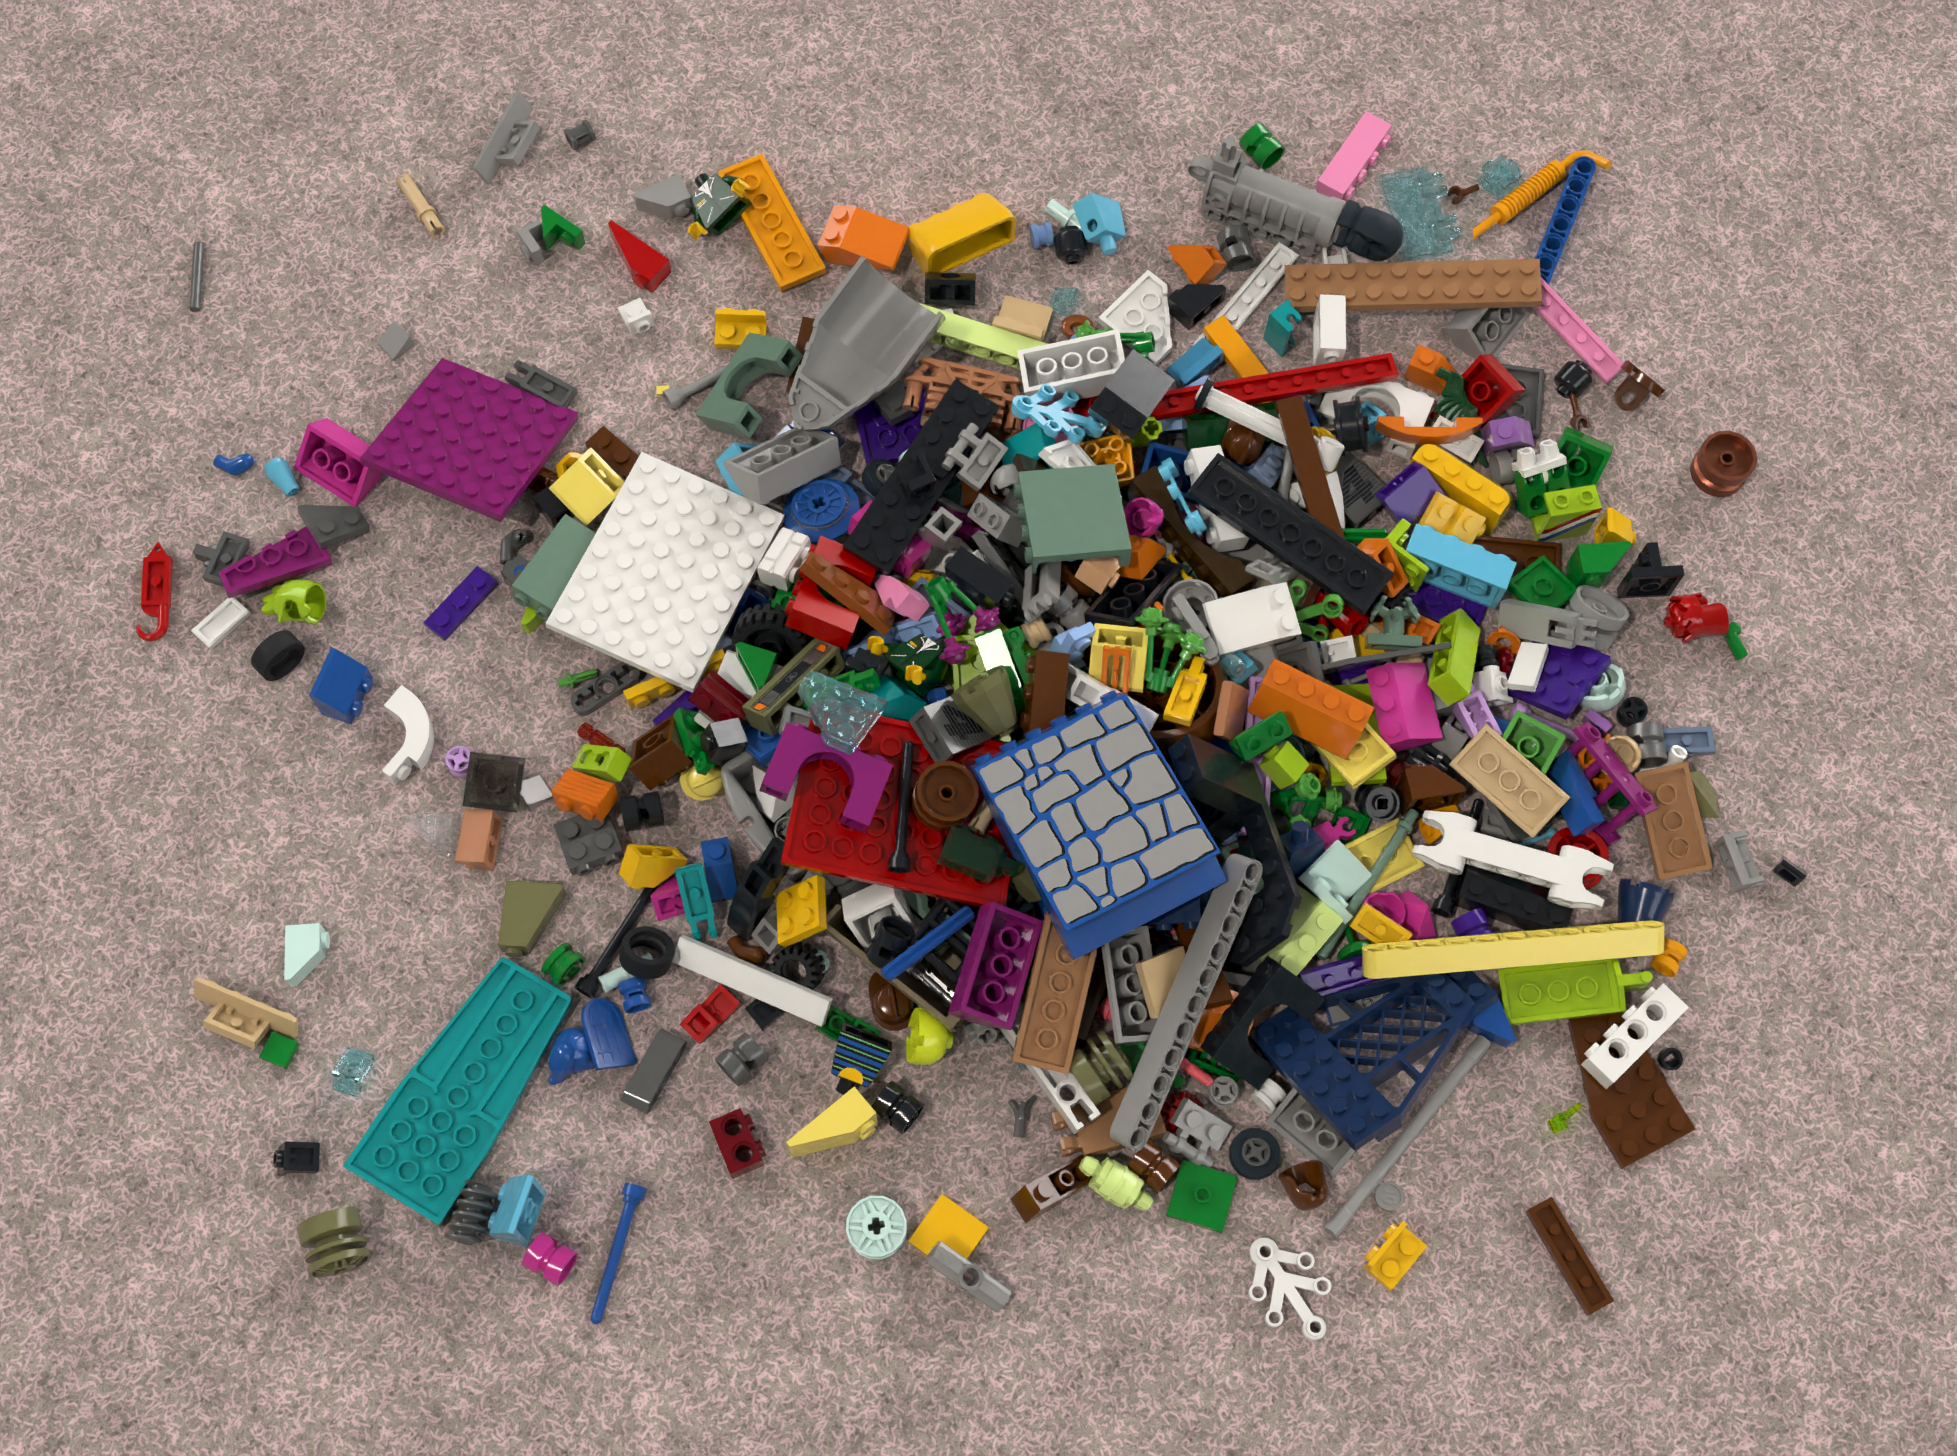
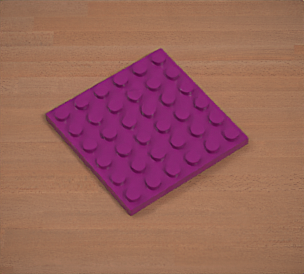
M442 358L360 457L361 465L501 522L578 421V412L566 407H558L539 396Z

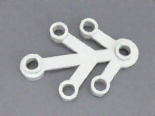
M1269 1238L1255 1240L1250 1247V1258L1256 1264L1253 1284L1248 1290L1250 1300L1258 1303L1266 1297L1267 1290L1264 1287L1267 1269L1274 1278L1269 1311L1265 1314V1323L1271 1328H1276L1282 1324L1283 1314L1281 1309L1285 1294L1303 1321L1301 1330L1304 1337L1310 1341L1321 1339L1326 1333V1324L1322 1318L1313 1316L1296 1288L1314 1291L1318 1296H1325L1331 1290V1282L1325 1277L1312 1279L1286 1273L1278 1263L1297 1265L1300 1270L1308 1271L1315 1262L1311 1253L1302 1252L1296 1254L1279 1250L1277 1244ZM1260 1248H1268L1270 1255L1268 1257L1261 1256ZM1303 1256L1308 1257L1310 1260V1265L1307 1267L1300 1263V1258ZM1322 1281L1326 1284L1327 1289L1325 1292L1318 1290V1282ZM1254 1288L1261 1289V1298L1253 1296L1252 1290ZM1271 1313L1278 1315V1323L1270 1322L1269 1315ZM1312 1322L1319 1325L1320 1331L1318 1333H1313L1310 1330Z

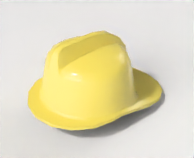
M693 762L686 771L681 772V788L687 796L700 801L712 799L725 793L721 777L722 767L715 764L705 776L696 772Z

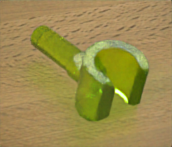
M1577 1102L1567 1111L1549 1119L1548 1123L1553 1134L1569 1128L1566 1119L1583 1108L1581 1103Z

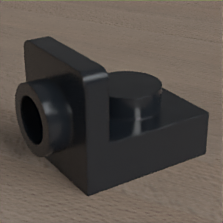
M285 1141L281 1144L278 1150H275L273 1156V1166L277 1168V1176H284L286 1173H318L320 1143Z

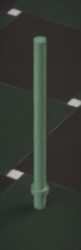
M1409 809L1403 820L1398 821L1396 831L1369 871L1372 874L1371 877L1356 891L1349 905L1345 908L1353 917L1406 834L1412 832V825L1419 816V813L1414 809ZM1352 918L1346 924L1342 922L1316 953L1318 958L1324 961L1327 959Z

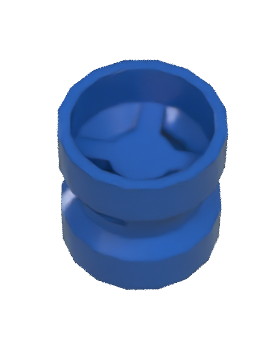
M634 977L618 984L619 992L624 996L625 1000L623 1002L625 1013H636L652 1006L650 996L645 991L647 988L645 979Z

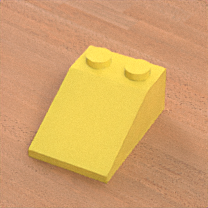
M853 1087L786 1142L789 1154L792 1157H797L856 1143L860 1138L865 1141L876 1131L877 1114L859 1091Z

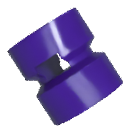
M1483 908L1467 912L1450 923L1457 937L1495 934L1493 929H1488L1490 921Z

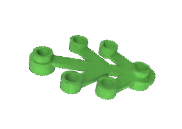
M1300 579L1294 580L1289 588L1294 609L1307 589L1306 583ZM1299 586L1302 588V591H1297L1294 587ZM1329 594L1325 596L1323 602L1295 611L1303 643L1305 641L1303 634L1312 637L1318 643L1327 639L1329 630L1325 625L1318 624L1312 626L1302 622V620L1321 614L1329 618L1340 616L1344 608V601L1339 595ZM1329 601H1333L1338 605L1333 606L1329 603ZM1316 631L1323 632L1324 636H1319Z

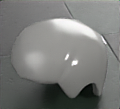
M1014 464L1003 465L993 473L990 480V489L993 494L1002 496L1014 494L1013 484L1018 483L1016 466Z

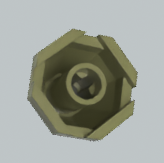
M1000 665L987 670L988 677L986 674L983 676L978 675L956 689L951 698L958 708L990 735L999 734L1000 737H1004L1015 730L1013 725L1016 724L1018 718L1009 675L1004 666Z

